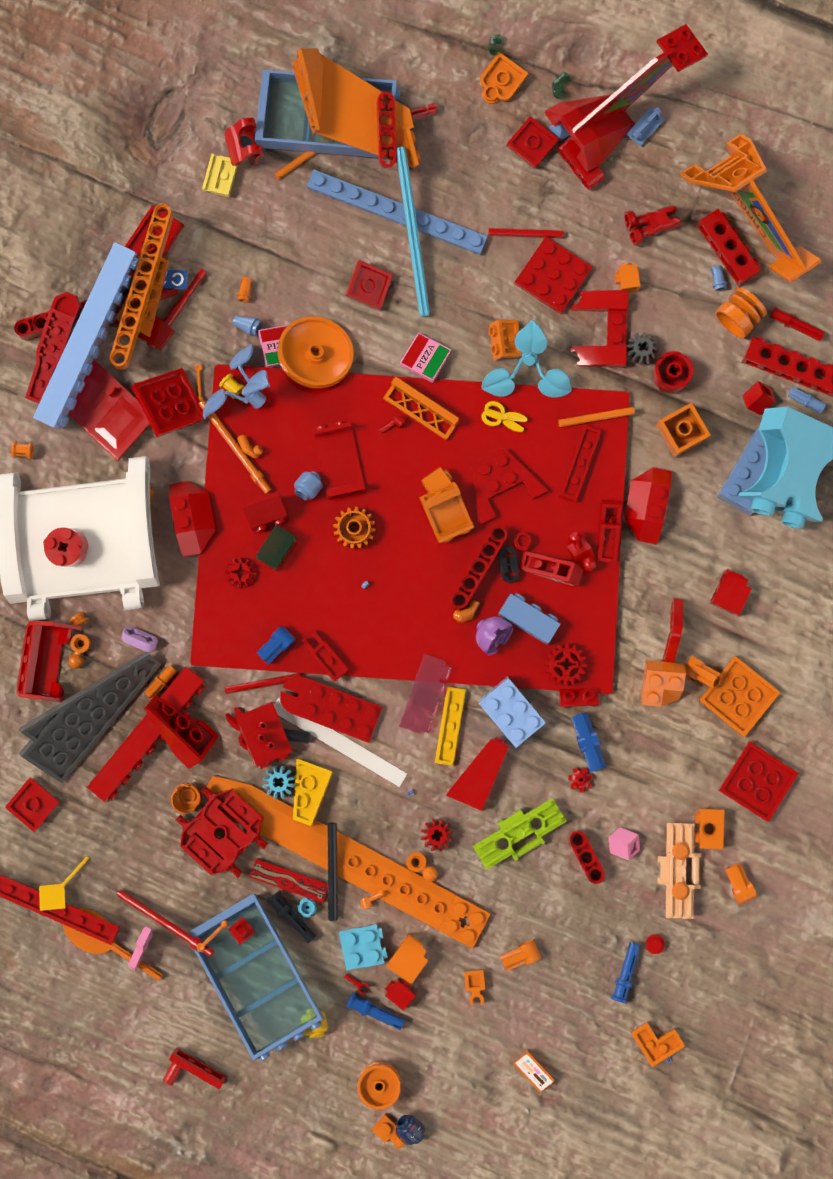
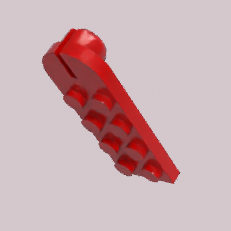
M302 676L292 677L284 683L282 688L298 693V697L280 691V703L287 712L369 743L382 710L381 706Z

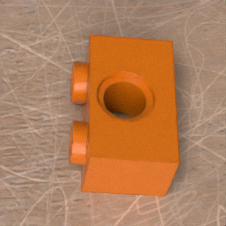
M698 808V812H695L694 817L695 824H698L697 832L694 833V844H697V848L723 849L724 810ZM708 823H711L713 826V831L710 834H706L704 831V827Z

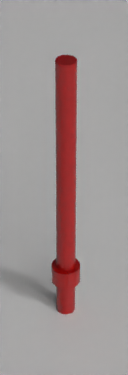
M123 890L118 891L117 897L190 944L191 948L198 951L197 945L203 943V940L197 936L193 937ZM207 945L203 951L209 957H212L215 950Z

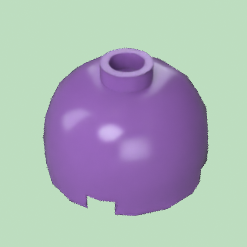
M497 616L489 617L486 620L483 619L476 627L478 629L476 632V642L488 656L493 655L499 651L496 647L500 644L504 645L513 632L512 624Z

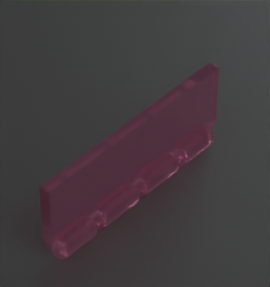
M424 654L399 727L419 734L422 731L430 732L434 720L428 718L427 715L435 717L440 702L433 698L441 699L446 687V683L441 682L440 678L448 680L452 667L445 665L446 661Z

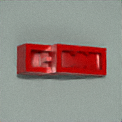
M602 499L597 561L617 563L621 528V501Z

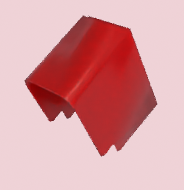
M729 569L724 570L710 604L735 616H739L752 590L751 587L747 586L748 579Z

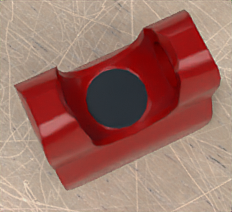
M242 118L225 131L224 136L233 166H238L241 162L248 159L251 165H257L259 159L264 154L262 145L256 146L254 142V132L257 128L255 118Z

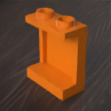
M455 482L419 497L439 543L449 542L453 537L459 534H467L474 528L461 498L460 490Z

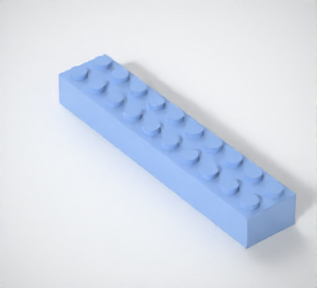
M114 242L33 416L34 419L59 430L67 425L69 420L67 415L70 410L74 409L77 403L75 398L78 392L81 393L85 386V382H83L85 376L90 375L93 365H91L92 361L99 356L101 351L99 346L102 340L105 341L109 334L107 329L110 323H114L117 316L115 312L118 306L121 307L125 300V296H123L125 290L131 287L133 281L131 277L134 271H136L140 258L136 252Z

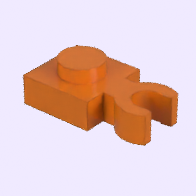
M484 970L464 971L466 992L472 991L469 997L470 1005H473L475 997H479L481 1004H484V997L480 993V990H485Z

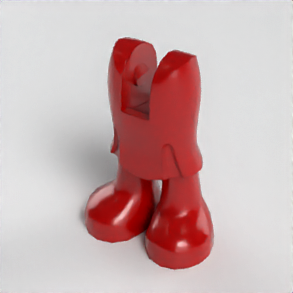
M667 206L654 212H646V214L636 216L633 211L625 212V225L627 230H630L629 237L635 246L640 245L644 238L650 235L654 236L661 231L676 228L682 224L680 217L668 219V216L678 211L677 207ZM644 224H647V226H648V227L641 228V229H638V228H637V227H639V226H641V225H644Z

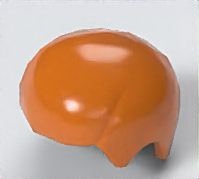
M190 783L178 785L171 794V805L175 811L181 814L194 811L201 802L199 789Z

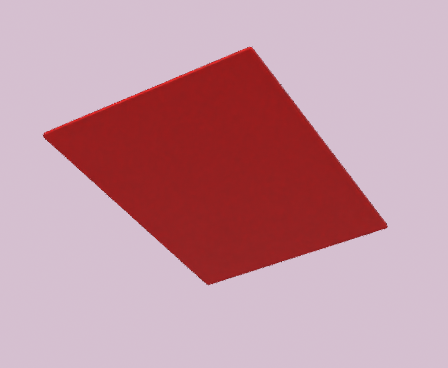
M217 364L214 367L212 395L220 389H224L225 392L227 391L224 387L221 388L219 384L230 373L233 375V379L240 385L242 384L245 387L248 382L238 367L231 369L230 365ZM242 366L249 379L261 370L267 372L270 387L259 390L266 397L265 403L256 409L249 402L245 404L237 398L232 399L231 396H227L224 404L214 413L238 445L237 438L241 435H246L250 446L254 448L258 445L262 448L263 453L259 455V458H252L247 454L246 456L257 471H261L264 475L263 479L272 490L265 494L258 483H254L249 471L210 420L204 490L210 495L216 531L202 554H199L190 657L191 665L328 675L301 641L304 638L307 639L315 649L319 642L311 636V632L314 630L349 669L343 676L493 687L508 676L517 688L559 691L560 689L598 688V694L612 693L628 416L559 427L558 420L629 408L630 394L628 392L572 388L571 392L565 396L548 397L540 392L537 385L515 384L511 394L499 397L482 389V382L435 379L432 383L424 378L348 373L339 383L330 387L310 388L292 380L281 368ZM395 377L459 418V423L447 440H444L383 399L392 386L391 382ZM396 389L389 397L394 401L403 400L402 393ZM495 401L504 407L505 413L515 412L524 415L527 418L526 422L514 421L522 426L524 431L515 432L510 430L502 422L495 427L486 425L481 417L485 411V405L488 402ZM406 402L407 410L410 412L418 411L416 402ZM495 406L489 407V409H492V410H495V411L501 413V411H500L499 408H497V407H495ZM431 412L422 413L424 421H434V416ZM396 415H400L406 420V423L401 428L394 425L383 433L379 430L391 422ZM486 416V419L491 422L497 421V419ZM340 421L351 422L366 492L328 500L313 430H317V427L321 425L331 427L336 426L335 423ZM446 422L437 423L438 430L444 434L451 427ZM585 424L602 430L576 503L559 497L583 425ZM506 448L548 491L531 499L522 482L488 499L496 518L481 525L471 465ZM440 467L443 471L447 470L452 477L451 483L455 482L458 486L463 503L474 525V528L467 534H459L453 537L451 541L439 543L419 498L428 494L422 484V479ZM303 472H316L321 477L322 489L314 499H301L295 493L294 483ZM278 491L289 518L285 519L286 522L281 525L275 526V524L267 526L268 529L262 532L252 531L241 504ZM602 499L622 502L617 563L597 561ZM355 507H358L359 512L365 509V515L371 514L372 517L369 521L375 522L371 526V528L375 529V532L370 533L373 536V540L367 539V546L362 543L361 549L355 545L352 550L350 544L344 547V541H337L340 535H334V532L338 529L334 528L333 524H338L335 518H341V511L346 513L348 512L347 508L354 511ZM352 524L349 531L356 533L359 531L360 526ZM496 525H502L506 528L508 535L501 549L511 547L515 550L519 571L518 579L511 584L502 580L498 553L471 600L480 603L474 618L469 621L458 622L453 617L457 609L453 608L451 604L452 595L491 529ZM496 530L493 536L496 539H502L504 534L502 531ZM519 532H527L533 539V544L530 549L526 550L527 552L576 564L567 546L573 543L570 541V534L572 532H579L581 538L584 537L592 548L596 558V567L593 571L583 570L578 587L519 569L524 551H520L514 546V537ZM485 547L483 550L487 556L494 554L492 547ZM505 551L502 558H506V562L509 564L510 557L513 555ZM236 558L249 559L256 568L254 582L245 588L232 586L226 578L225 571L227 565ZM481 563L474 565V570L478 573L483 572L485 569ZM242 565L239 571L233 572L239 575L240 581L243 574H249V572L243 571ZM509 566L507 567L508 572L505 574V577L507 576L509 580H512L515 572H511V567ZM468 579L464 582V586L467 589H472L475 583L473 580ZM367 581L370 585L363 589L361 585ZM517 593L524 597V602L530 606L532 603L539 606L543 614H551L558 618L557 622L560 623V626L548 645L512 624L513 632L507 642L496 647L499 651L493 655L488 656L476 642V632L478 630L476 627L478 623L489 617H501L498 613L510 594L515 595ZM457 596L454 602L456 605L461 606L465 603V599L462 596ZM283 625L296 640L268 665L257 652L271 639L272 634ZM567 643L570 649L575 645L576 652L582 650L580 656L586 657L582 662L587 664V667L582 668L586 673L585 675L579 674L580 681L574 679L573 685H571L570 681H567V685L564 686L563 681L556 684V678L550 679L552 673H546L549 666H546L545 662L550 661L546 656L553 655L551 652L552 648L557 651L558 645L564 648ZM563 652L556 655L554 660H560ZM571 653L570 657L574 661H578L576 656ZM565 660L563 663L557 664L564 666L565 670H567L568 667L572 666L567 662V660ZM554 668L555 672L559 676H561L560 670L558 668ZM572 669L569 677L575 675L578 669Z

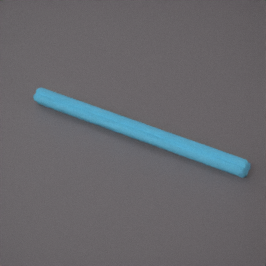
M406 147L396 148V156L419 314L421 317L430 315L407 151Z

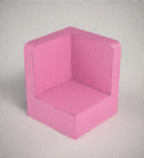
M618 828L608 837L611 854L630 860L640 851L639 835Z

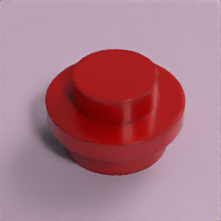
M519 532L516 534L514 546L518 550L526 551L531 548L533 539L529 533Z
M653 934L646 939L645 946L651 954H660L665 948V941L660 935Z

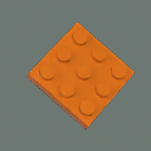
M734 656L721 671L722 678L719 686L715 689L708 687L698 701L739 735L745 737L781 692L738 657Z

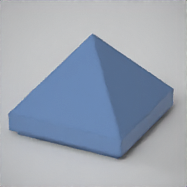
M563 124L557 127L551 125L548 128L551 133L559 138V143L570 136Z

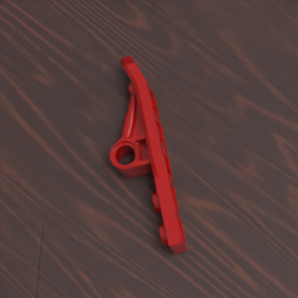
M64 292L55 296L36 350V365L25 396L26 399L38 404L69 341L76 317L81 308L79 298L74 294Z

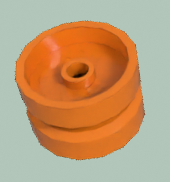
M374 1061L364 1067L357 1083V1091L361 1101L367 1107L375 1110L386 1109L396 1102L401 1091V1077L398 1070L391 1063ZM381 1083L383 1087L377 1088L376 1084Z

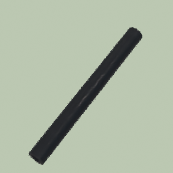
M331 822L327 823L328 920L336 921L338 920L337 823Z

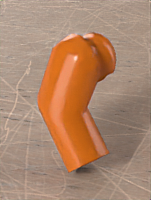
M241 435L237 438L243 453L252 458H259V455H262V448L258 445L254 448L250 446L246 435Z
M471 600L467 609L454 612V619L458 622L473 619L480 603Z

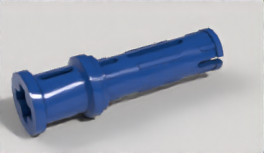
M629 942L621 974L615 981L616 988L614 995L610 999L625 1004L628 1003L627 996L629 989L633 986L631 979L641 948L640 945Z
M352 992L345 1007L346 1009L351 1008L360 1012L361 1016L368 1015L398 1030H401L405 1018L372 1004L370 999L365 1000L356 996L355 992Z

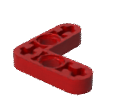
M673 597L670 610V632L662 662L674 663L683 631V599Z

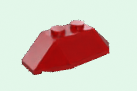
M652 467L631 480L624 519L639 542L654 545L658 543L671 487L672 471Z
M189 481L170 484L169 499L175 533L182 557L202 554L216 531L210 495Z

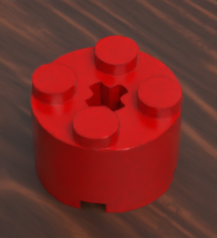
M670 351L663 354L653 369L655 385L661 392L677 393L682 391L693 376L694 367L689 357L678 351ZM672 369L673 372H676V375L670 373V370Z
M65 527L54 529L43 541L44 552L48 560L56 566L74 567L82 563L86 558L89 546L83 533Z

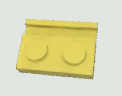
M211 154L202 190L229 197L238 166H233L229 157Z

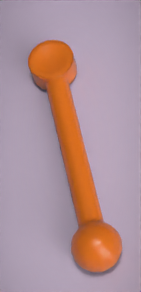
M200 364L195 365L198 382L197 398L201 402L204 400L201 386V371L203 368Z
M222 921L221 926L214 933H212L203 943H199L197 945V950L199 952H203L205 950V946L223 928L228 927V921Z

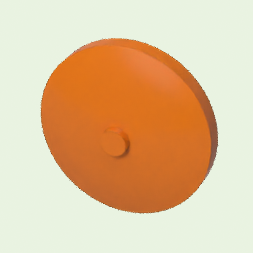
M316 316L303 317L289 324L280 337L277 350L278 359L284 372L295 382L310 388H326L339 383L348 374L354 357L352 342L343 328L329 319Z

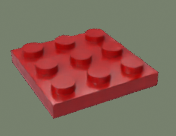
M545 236L514 284L559 314H562L592 270V266Z
M183 368L135 383L131 387L156 438L205 421L203 409L199 405L200 402Z
M747 742L718 791L769 823L799 773L753 743Z

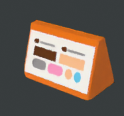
M528 1050L513 1063L540 1093L555 1081L552 1075Z

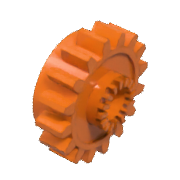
M355 507L354 511L347 508L348 512L344 513L341 511V518H335L338 524H333V527L338 530L334 532V535H340L337 541H344V547L350 544L352 550L355 545L361 549L362 543L366 546L368 545L367 539L373 540V536L370 533L375 532V529L371 528L375 522L369 521L372 516L371 514L365 515V509L359 512L358 507ZM357 524L360 526L358 532L352 533L349 531L350 526Z

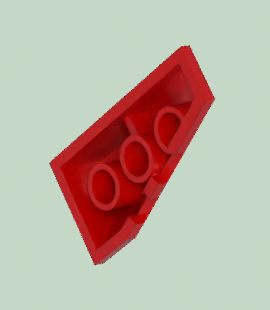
M156 695L152 697L144 708L173 754L188 769L204 759L219 737L205 722L191 718V714L187 712H180L173 704Z

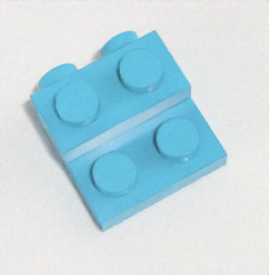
M377 923L339 931L346 971L385 963V959L388 956L386 947L381 945L380 939H384L382 927L378 928Z

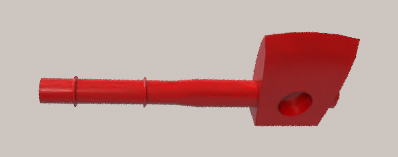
M202 268L163 321L155 316L150 337L139 332L138 338L146 342L150 348L154 350L157 348L162 351L175 333L170 328L181 313L184 305L191 298V295L202 282L207 272Z

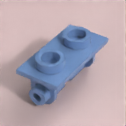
M650 107L626 135L641 146L665 120L660 115L662 111L657 107L655 109Z

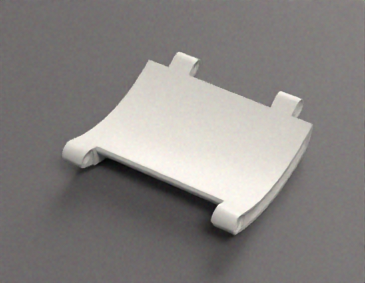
M147 456L128 458V472H126V478L28 491H20L21 480L18 472L0 474V578L4 597L10 604L27 602L29 621L51 618L49 599L121 591L124 610L143 608L144 597L142 588L160 586L152 537L150 462ZM65 527L83 533L89 545L85 560L74 567L56 566L51 563L45 555L43 545L44 539L51 531Z

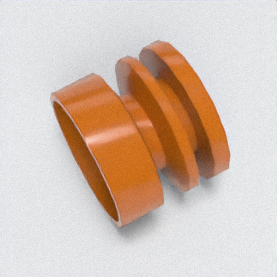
M738 287L734 294L729 296V302H724L715 311V315L723 327L740 339H744L752 331L753 324H758L761 321L760 319L766 316L767 311L756 296L748 290Z

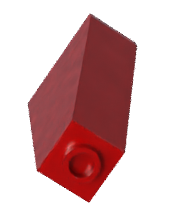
M495 737V740L490 739L449 789L446 796L482 811L509 746L505 745L506 741Z

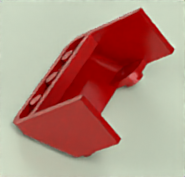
M30 621L27 624L16 688L18 697L60 703L65 700L61 699L64 695L62 685L56 683L62 645H66L71 641L73 636L72 630H81V626L44 621Z

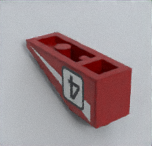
M524 551L519 569L575 587L579 586L584 570L575 563Z

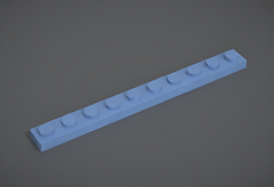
M313 169L307 189L407 227L404 204ZM415 209L418 232L481 255L487 236Z

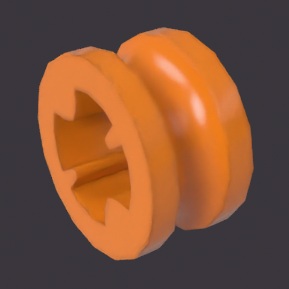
M82 611L73 616L69 622L75 626H82L89 618L84 617L85 613Z

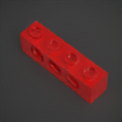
M718 208L699 220L697 227L735 283L740 287L758 275L761 270L760 264L756 258H752L748 246L741 242L737 230L730 226L727 215ZM715 229H722L724 234H717ZM726 244H732L734 250H729ZM742 259L745 265H739L736 260Z

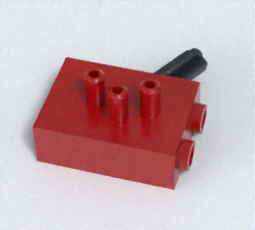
M273 702L234 717L254 767L260 766V769L270 766V761L278 759V762L289 758L288 754L293 751L288 741L308 744L311 739L310 732L283 729Z

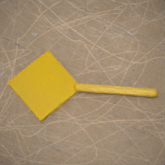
M85 857L62 884L39 886L40 911L66 909L65 885L89 860V857Z

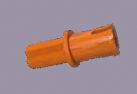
M169 664L158 677H155L154 682L144 693L152 699L164 687H167L166 684L178 671Z

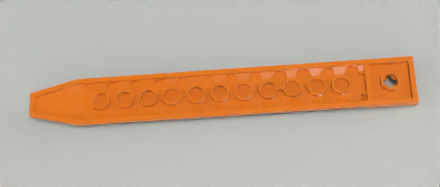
M212 775L207 787L213 793L218 794L233 788L264 817L260 832L262 836L328 871L327 825L316 819L312 827L294 821V807L277 798H273V796L268 795L253 785ZM221 805L218 806V807H220L230 818H232L233 820H235L236 822H238V821H237L234 817H232ZM337 831V871L340 878L372 895L385 891V895L379 899L473 949L491 913L433 882L426 881L415 872ZM465 916L468 917L470 924L461 927L459 919H464Z

